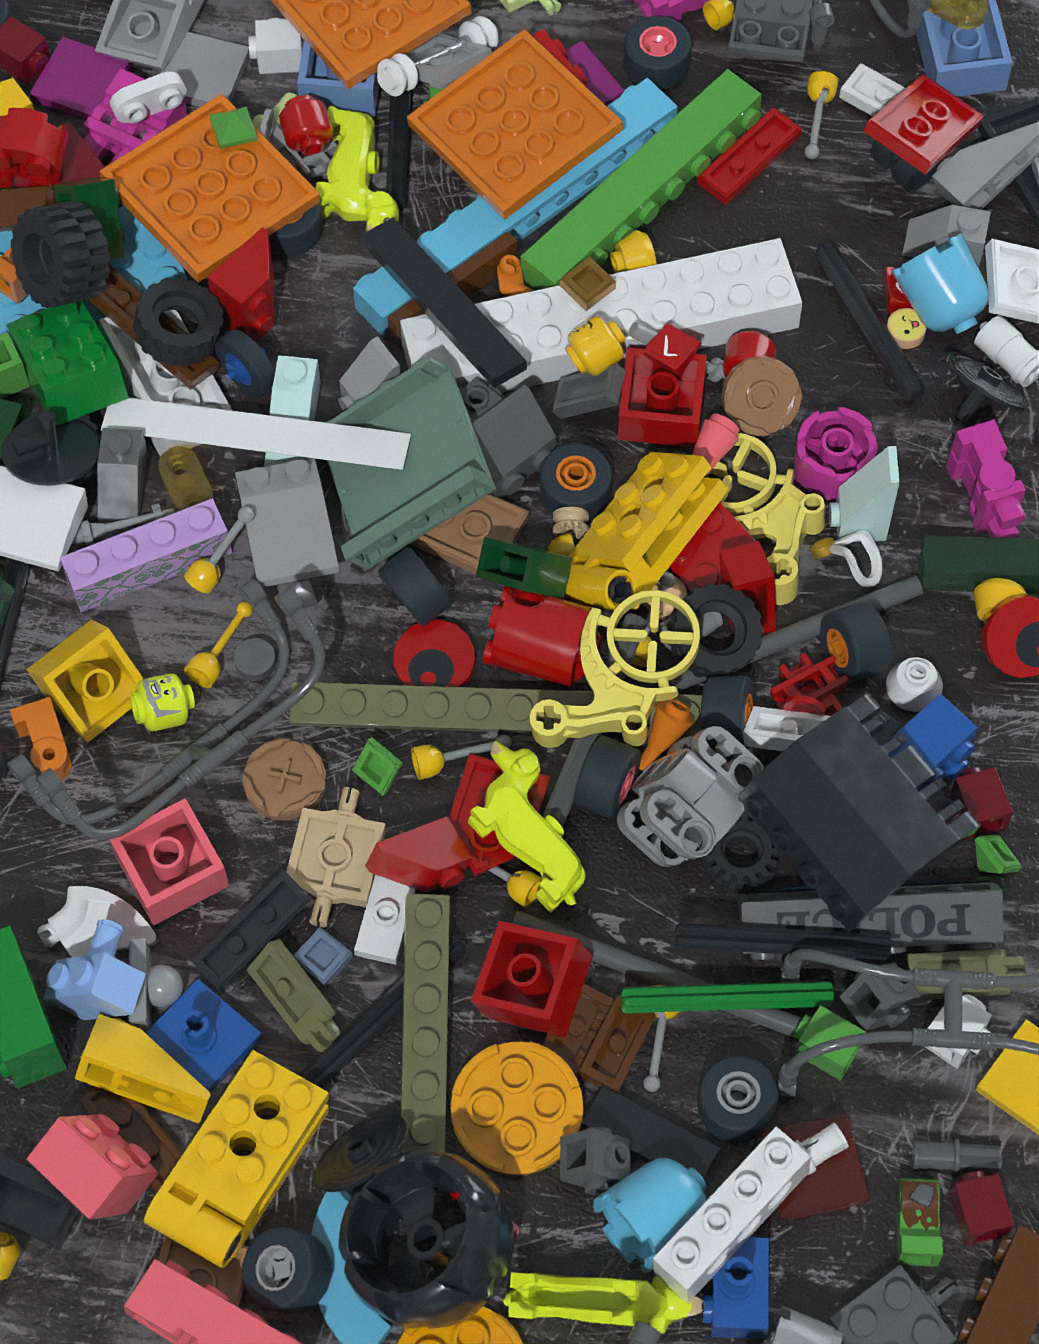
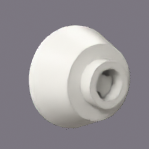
M913 657L896 664L890 670L886 680V690L889 698L898 707L911 712H920L940 693L942 694L943 682L939 672L932 663L923 658Z

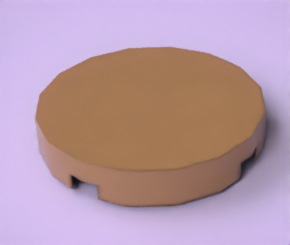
M279 738L264 743L251 753L244 769L242 783L248 802L258 813L273 820L290 821L301 817L303 808L314 809L318 806L326 790L327 775L321 756L310 745L303 742L301 744L293 742L291 739Z

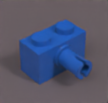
M749 1237L712 1277L711 1295H703L705 1307L702 1312V1322L711 1323V1337L766 1339L769 1303V1238Z

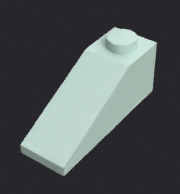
M278 355L269 416L308 421L315 420L321 386L318 359ZM266 452L264 467L287 463L293 460L308 459V457Z
M896 446L885 448L839 486L836 502L829 503L830 527H837V539H841L859 530H867L874 541H886L899 487Z

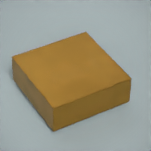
M588 257L560 278V287L585 311H588L616 289V281L593 259Z

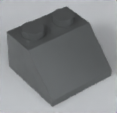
M525 384L472 423L496 488L490 494L498 498L503 497L505 494L511 495L521 488L526 478L536 471L540 472L544 459L556 448V435L532 392Z

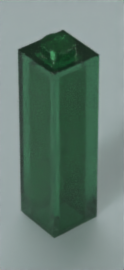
M924 535L919 553V576L923 590L974 592L976 586L987 579L1003 578L1020 584L1027 594H1039V539Z

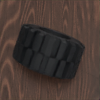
M67 201L31 208L19 215L17 224H14L12 229L11 257L16 269L17 279L21 281L25 293L30 294L32 301L36 304L40 303L45 308H54L95 298L99 295V291L104 290L106 286L105 278H109L110 272L108 267L110 253L107 250L108 242L106 236L103 235L102 226L99 221L95 220L94 213L90 209H85V206L79 202Z

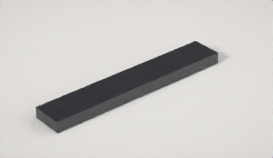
M394 218L361 234L362 245L493 388L527 370V360Z

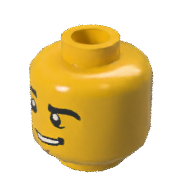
M594 316L568 334L567 340L569 345L564 349L581 374L587 371L592 376H598L610 365L622 360L624 352L620 344L626 341V338L614 320L606 324L602 318Z

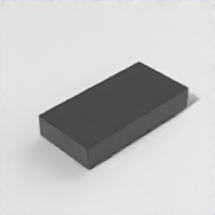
M613 364L598 376H592L586 371L583 374L578 373L560 378L552 413L563 419L617 406L626 370L618 364Z

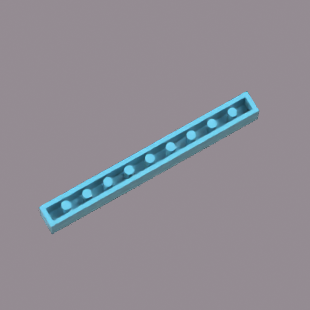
M648 78L636 86L628 87L621 94L620 98L607 106L622 120L623 131L504 220L478 195L474 202L462 210L454 211L447 218L446 222L433 231L429 230L423 233L418 238L417 244L447 275L504 233L509 232L517 240V243L608 178L677 115L678 106ZM383 267L373 274L368 273L357 282L356 286L353 287L355 309L384 339L389 336L387 317L412 298Z

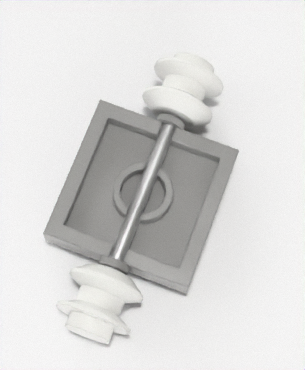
M477 16L472 22L467 21L460 26L459 38L439 33L407 54L397 53L391 59L382 60L377 68L378 83L391 96H399L404 90L414 89L418 80L428 83L432 88H446L497 48V28L488 18Z

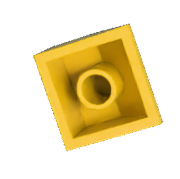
M93 620L88 621L26 669L44 696L51 698L54 708L87 743L132 708L130 694L136 691L138 682L143 680V677L110 629Z

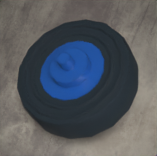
M231 330L215 344V352L220 364L227 373L225 376L229 381L232 380L245 393L258 398L273 387L275 371L263 347H259L248 335L239 330Z

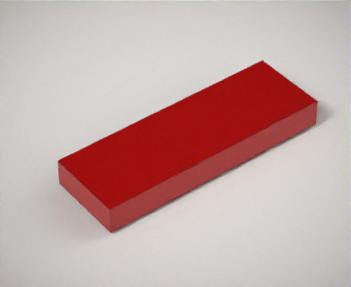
M773 107L698 175L697 184L724 205H727L801 137L802 128Z

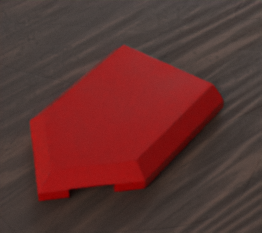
M469 754L448 819L473 856L468 866L473 875L477 876L516 856L509 853L499 843L495 831H492L482 839L468 824V818L472 816L470 814L471 809L476 806L485 807V796L489 785L503 774L501 768L494 760ZM540 774L538 780L527 793L530 805L538 813L540 812L550 780V776Z

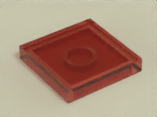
M847 1114L779 1128L794 1142L799 1140L801 1143L834 1122L849 1145L847 1149L831 1156L816 1166L817 1171L809 1176L806 1175L780 1203L778 1210L781 1221L869 1202L870 1198ZM772 1130L760 1133L761 1142L770 1134Z

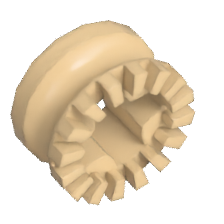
M563 507L553 512V520L556 522L553 526V534L555 536L571 533L574 540V536L577 539H581L588 532L589 526L585 524L589 521V512L579 507Z

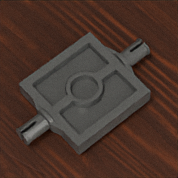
M899 1265L830 1317L827 1322L834 1327V1330L843 1333L842 1344H952L957 1338L942 1320L937 1307L958 1291L955 1285H952L945 1292L939 1294L942 1289L952 1282L948 1277H944L939 1283L925 1292L913 1282L903 1267Z

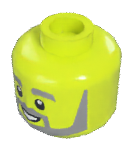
M173 673L140 680L136 691L130 694L136 723H143L149 731H158L184 725L187 722L188 710L195 708L194 695L190 684L183 685L179 677Z

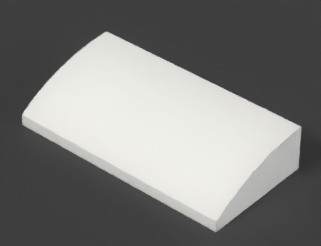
M177 310L164 311L176 324L190 334ZM108 317L99 319L98 329L119 362L129 398L233 411L213 375H210L190 390L164 366L152 359V356L145 354L141 350L142 347ZM150 437L161 459L176 455L201 444Z
M0 466V556L59 571L62 566L60 557L67 555L88 508L85 489L66 483L53 486L30 484L16 478L5 467Z

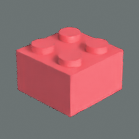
M186 798L153 814L132 831L115 839H110L115 857L153 926L229 887L225 868Z
M103 1114L59 1117L27 1157V1160L89 1220L127 1214L159 1174L149 1163L151 1158L148 1153L136 1144H128L118 1134L120 1131L118 1125Z

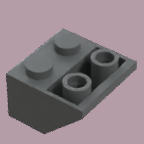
M737 0L728 51L803 62L810 26L809 10L812 7L813 0Z

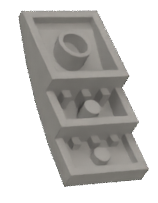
M113 0L95 52L163 71L181 45L204 0Z

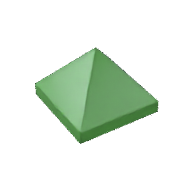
M247 107L209 115L220 149L257 141V135Z
M370 738L352 771L384 796L387 794L403 762L375 739Z
M985 835L975 839L978 872L1002 874L1018 872L1022 868L1020 862L999 835Z

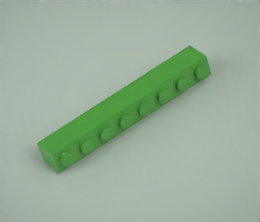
M729 69L723 72L521 255L523 279L536 290L560 286V278L588 257L602 267L608 255L615 250L617 242L635 231L643 223H650L658 214L661 206L669 199L675 200L682 193L686 183L694 176L698 177L719 153L723 154L734 144L736 138L744 130L748 131L759 121L761 117L762 94Z

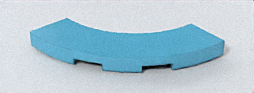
M326 1192L319 1206L312 1230V1235L316 1236L326 1247L331 1259V1280L326 1294L318 1302L320 1311L329 1329L340 1344H382L392 1330L391 1326L361 1302L344 1274L345 1261L338 1248L341 1220L349 1201L344 1199L340 1192Z

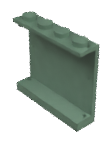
M430 356L414 362L410 369L398 377L382 383L378 390L362 400L353 402L348 406L347 410L332 420L324 422L411 434L403 470L326 460L353 539L340 546L346 561L366 569L378 564L496 490L452 369Z

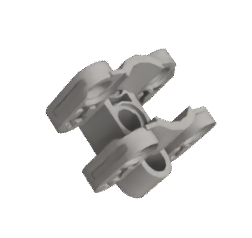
M717 726L703 729L695 734L694 737L688 736L677 740L669 747L666 756L650 764L639 775L631 788L639 797L620 808L617 815L618 827L632 843L654 863L662 867H670L680 864L684 860L687 861L688 859L706 856L736 823L745 810L738 797L746 787L739 785L734 771L736 766L744 764L749 767L753 775L752 779L764 767L727 730ZM715 738L718 742L715 747L718 753L712 750L706 741ZM732 754L735 756L728 762H726L727 760L724 758ZM640 811L641 820L646 826L634 827L632 823L635 817L631 812ZM652 833H654V834L651 836L650 840H647V837H648L649 835H651ZM661 840L677 854L674 859L663 855L660 849ZM703 840L701 848L698 851H695L700 846Z

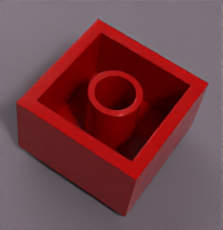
M627 347L626 372L619 411L618 440L694 448L699 433L707 355L695 354L682 376L679 377L649 360L643 353L644 349Z
M499 921L471 1002L487 1019L566 1038L593 956L578 938Z

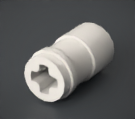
M998 315L989 322L985 321L981 324V330L974 341L975 345L995 364H999L1009 373L1015 383H1019L1022 387H1027L1039 378V350L1034 349L1006 318Z

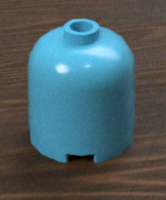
M962 234L950 238L949 242L938 248L935 246L904 263L902 267L892 271L920 321L926 328L932 331L943 332L954 328L956 334H959L978 324L974 316L983 311L988 303L989 291L987 284Z
M658 1158L645 1164L596 1197L593 1208L596 1213H600L603 1210L608 1224L602 1230L617 1252L628 1263L637 1259L642 1263L640 1265L641 1272L648 1273L654 1269L653 1258L707 1201L704 1193L707 1186L702 1176L695 1169H687L682 1164L668 1158Z

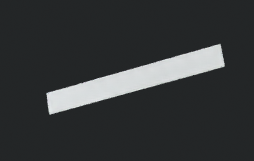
M129 397L107 407L101 431L102 428L143 430L144 436L400 470H403L411 434Z

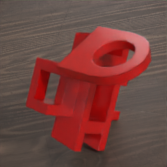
M806 653L800 655V663L790 669L785 664L779 666V679L782 683L771 688L770 695L780 710L832 716L843 708L835 695L846 689L849 678L847 675L840 678L833 668L836 659L833 655L813 665ZM821 676L824 678L828 685L825 686L823 681L820 679ZM810 681L808 685L800 689L798 688V686Z

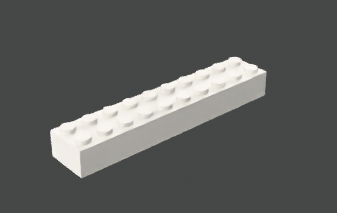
M781 238L611 274L610 276L616 281V289L588 311H585L560 286L474 304L527 360L526 371L496 387L501 393L519 389L524 384L529 387L557 381L562 377L580 373L564 348L569 345L567 340L568 334L594 316L602 318L606 324L614 320L626 338V341L620 344L624 355L622 360L616 364L625 366L627 347L645 349L647 346L628 335L629 329L634 322H638L654 331L662 329L666 323H669L700 341L702 344L698 348L699 350L726 344L733 335L743 331L753 330L768 335L799 328L802 300ZM426 314L400 320L402 347L408 369H410L414 362L430 356L452 369L458 387L468 385L475 377L486 386L490 384Z

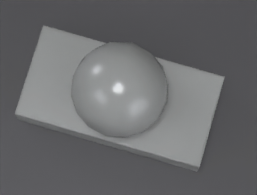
M138 938L131 939V942H129V965L144 972L146 975L133 1014L129 1015V1023L146 1033L151 1028V1004L162 1008L172 1005L181 996L183 980L179 972L171 966L159 964L151 967V951L147 939Z

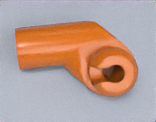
M512 254L503 256L497 266L498 283L501 293L509 297L532 292V289L524 285L523 271L519 258Z

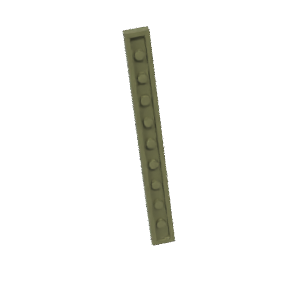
M292 682L291 694L295 690H297L303 682ZM316 683L304 698L290 708L291 726L532 733L529 716L532 708L540 701L551 699L558 701L562 705L588 706L594 692ZM679 694L673 699L687 705L691 710L690 715L694 719V724L680 738L694 737L695 734L701 731L702 695ZM657 702L647 721V737H649ZM547 718L546 724H543L544 729H554L555 718ZM632 727V728H630V730H638V729H639V727ZM602 732L601 736H622V732Z

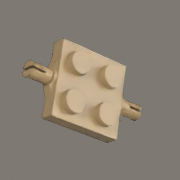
M349 787L342 789L338 810L323 812L307 808L302 809L286 872L315 900L309 920L315 926H318V921L320 927L327 926L332 904L346 903L366 907L375 874L370 873L365 864L376 843L384 840L386 823L365 820L354 813L358 796L360 795V792L354 788L351 790V795Z

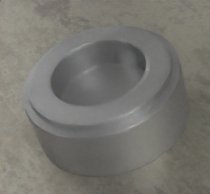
M310 578L292 581L305 609L319 604Z
M260 638L244 640L237 646L234 652L236 671L242 678L249 681H260L272 674L276 666L273 647L267 641Z

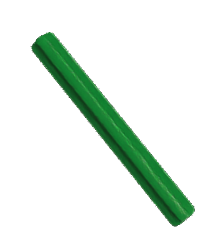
M830 981L624 987L620 993V1007L623 1013L819 1007L820 1005L829 1007L833 1003L834 990Z

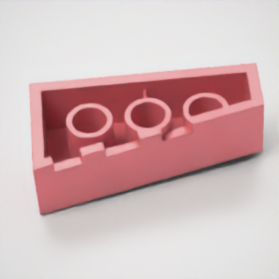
M154 1259L124 1305L126 1315L172 1344H302L294 1337L281 1333L267 1325V1321L251 1310L244 1309L243 1311L229 1303V1298L215 1287L208 1284L202 1287L189 1279L191 1274L171 1260H168L164 1265Z

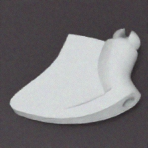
M88 886L68 887L65 906L47 919L49 923L40 926L37 930L39 937L46 947H52L60 941L71 957L88 954L97 928V921L101 919L114 921L125 928L116 951L129 949L131 939L146 938L149 946L156 942V934L130 904L108 891Z

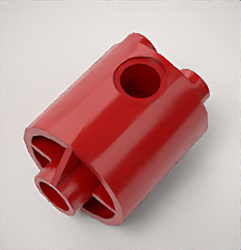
M504 586L499 605H494L490 616L489 629H493L495 632L493 640L489 639L486 644L483 663L572 687L577 680L585 675L581 663V636L592 607ZM597 629L596 646L598 652H600L602 636Z

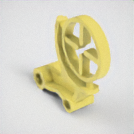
M738 433V442L734 446H740L732 461L733 472L737 473L738 483L760 492L742 502H724L732 488V477L727 475V466L718 462L710 473L724 477L722 482L728 491L720 502L753 539L770 538L776 542L772 554L767 557L775 576V604H788L796 598L799 590L798 567L802 542L806 534L816 535L824 529L825 503L820 495L815 493L805 494L794 486L795 469L788 468L787 475L776 474L774 456L763 442L753 436ZM751 450L757 452L766 461L770 470L768 480L745 471H740ZM776 484L783 485L780 492L770 503L754 511L771 497Z
M649 590L636 593L625 599L614 610L611 618L602 615L600 609L592 607L582 631L580 653L583 672L594 692V700L588 706L562 705L558 701L551 699L542 700L532 708L529 716L532 734L536 742L543 747L554 748L563 744L567 738H582L600 732H622L624 742L632 747L642 745L647 739V721L655 703L670 700L679 695L677 687L669 686L668 681L684 673L697 656L700 645V629L696 615L690 606L674 594ZM651 602L650 630L653 633H656L659 629L660 602L676 607L690 622L693 633L662 631L660 633V641L662 643L692 645L686 657L679 664L668 670L656 672L657 643L655 641H650L648 644L647 672L630 666L617 652L614 641L645 642L647 640V632L645 630L616 629L621 617L629 609L641 603ZM598 625L607 627L608 649L614 661L609 668L602 661L596 646ZM622 671L635 680L645 683H658L659 688L634 686L615 675ZM547 718H555L554 729H544L543 724H546ZM632 727H639L638 730H630Z

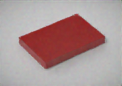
M922 74L868 120L863 131L926 175L980 125L984 116L925 74Z

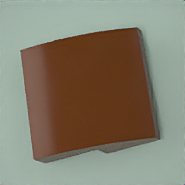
M584 984L566 1038L547 1034L542 1046L559 1055L572 1069L576 1078L600 1088L605 1086L617 1093L656 1015L652 1013H623L620 1007V996L617 995L613 999Z

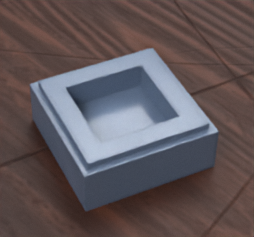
M319 927L293 957L305 973L325 989L351 961L353 954L324 929Z

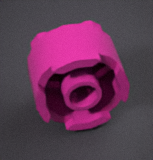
M838 407L837 411H827L819 414V411L814 412L803 422L797 436L794 455L796 481L811 494L815 493L823 499L836 502L839 486L877 455L878 443L872 432L873 426L871 422L859 412L844 407Z

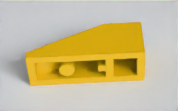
M98 1015L82 1054L75 1079L199 1124L211 1093L140 1028L129 1025L118 1018Z

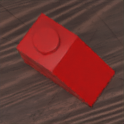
M446 816L376 843L365 866L370 873L427 893L439 887L446 890L459 884L464 879V872L473 856Z

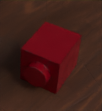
M11 16L0 27V68L25 85H28L36 75L42 73L50 59L45 37Z
M976 767L959 774L958 778H955L950 793L953 802L959 799L965 806L958 813V816L960 817L965 812L970 811L981 824L980 828L967 839L1007 829L1013 810L996 767L983 771L982 768Z
M977 1171L959 1177V1182L954 1184L950 1193V1199L964 1247L1003 1238L1004 1234L1008 1236L1014 1227V1223L999 1173L985 1176L983 1171Z

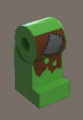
M900 1179L897 1212V1265L938 1267L943 1256V1243L940 1236V1197L937 1180Z

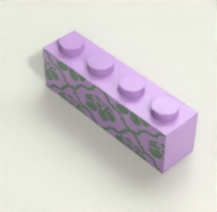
M212 498L60 557L70 589L82 613L184 573L194 561L200 558L210 559L228 534V531ZM229 545L221 558L232 554L231 545Z

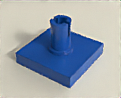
M199 979L146 1032L155 1043L210 1093L263 1039L260 1031Z

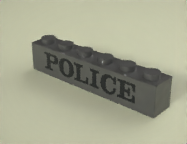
M995 882L899 887L883 900L861 924L850 932L889 935L892 943L891 954L905 952V946H922L923 950L931 952L946 951L949 949L948 944H965L966 948L974 950L989 949L992 947V942H1004L1003 891ZM815 891L738 894L739 926L849 932L841 922L837 921L830 914L828 906ZM743 952V954H750L752 959L765 960L776 957V954Z

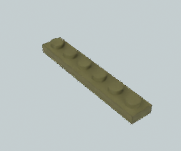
M406 894L400 1116L408 1124L409 1132L399 1154L413 1150H432L438 1153H445L450 895Z

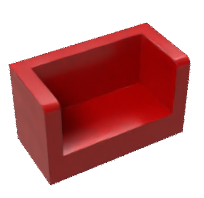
M756 541L719 551L721 584L730 585L729 587L735 591L741 590L744 592L743 595L748 599L751 598L755 603L754 607L760 612L762 617L760 622L761 626H763V634L776 631L775 576L760 542ZM727 618L729 625L732 629V632L734 634V627L731 621Z

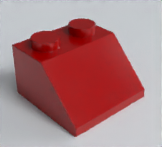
M262 227L207 277L210 293L218 298V304L224 312L222 317L224 318L223 326L229 331L239 330L248 335L253 341L257 337L265 336L275 322L274 268L268 231Z

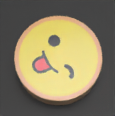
M903 308L896 310L888 319L887 328L900 348L911 349L920 345L924 340L926 327L920 321L914 309Z

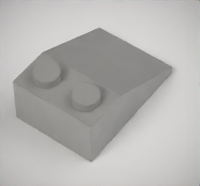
M315 458L293 460L287 463L261 468L256 467L235 473L242 507L251 508L254 512L253 520L245 523L257 582L261 587L340 572Z

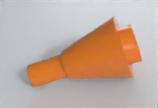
M676 699L657 702L647 741L648 745L641 756L639 769L644 771L650 764L658 760L662 753L666 752L694 724V719L690 715L691 710L687 705Z

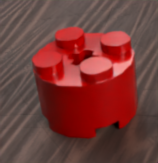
M12 107L8 109L7 115L0 116V188L47 186L52 189L53 185L58 183L69 138L66 127L61 125L57 128L47 122V114L28 108Z

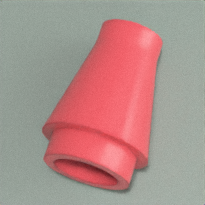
M712 414L709 420L703 421L692 455L704 456L713 468L738 442L737 434L740 431L739 427L722 415ZM712 468L708 471V473H707L705 476H708V475H709V473L711 472Z

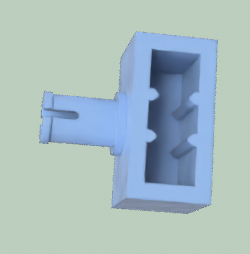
M98 920L88 954L56 960L55 965L47 975V989L43 998L44 1001L84 1021L97 1019L99 1014L107 1017L132 1015L146 975L144 972L114 958L125 928L114 921Z

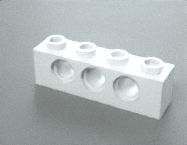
M775 1127L653 1258L654 1273L685 1302L689 1303L809 1173L811 1156L778 1127Z

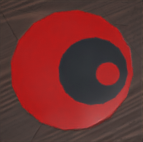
M1027 594L1010 596L997 603L991 610L992 614L988 622L984 623L982 629V648L988 661L1001 672L1018 678L1033 677L1039 674V598Z
M432 620L425 626H421L418 623L409 627L399 637L394 649V669L401 685L465 687L472 678L475 667V649L468 634L456 624L444 620Z

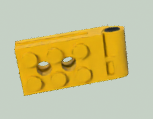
M650 452L643 457L633 475L624 485L618 488L614 499L603 513L599 514L592 521L591 528L569 554L568 557H572L569 580L566 585L564 598H557L588 607L615 610L628 597L639 592L652 590L728 491L720 479L705 478V475L712 467L704 456ZM640 604L632 607L631 609L636 610L640 606Z
M252 1050L153 1198L146 1212L144 1223L220 1268H224L232 1258L236 1257L329 1113V1105L326 1104L329 1100V1092ZM265 1114H272L276 1116L269 1120L259 1118L260 1116ZM241 1150H249L252 1152L250 1155L247 1156H238L235 1154Z

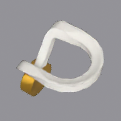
M867 530L856 531L836 541L832 537L824 538L815 542L809 548L815 559L823 558L831 553L844 556L853 577L861 586H875L882 577V558L874 539ZM856 540L862 542L871 560L872 568L868 578L861 573L852 552L843 546Z

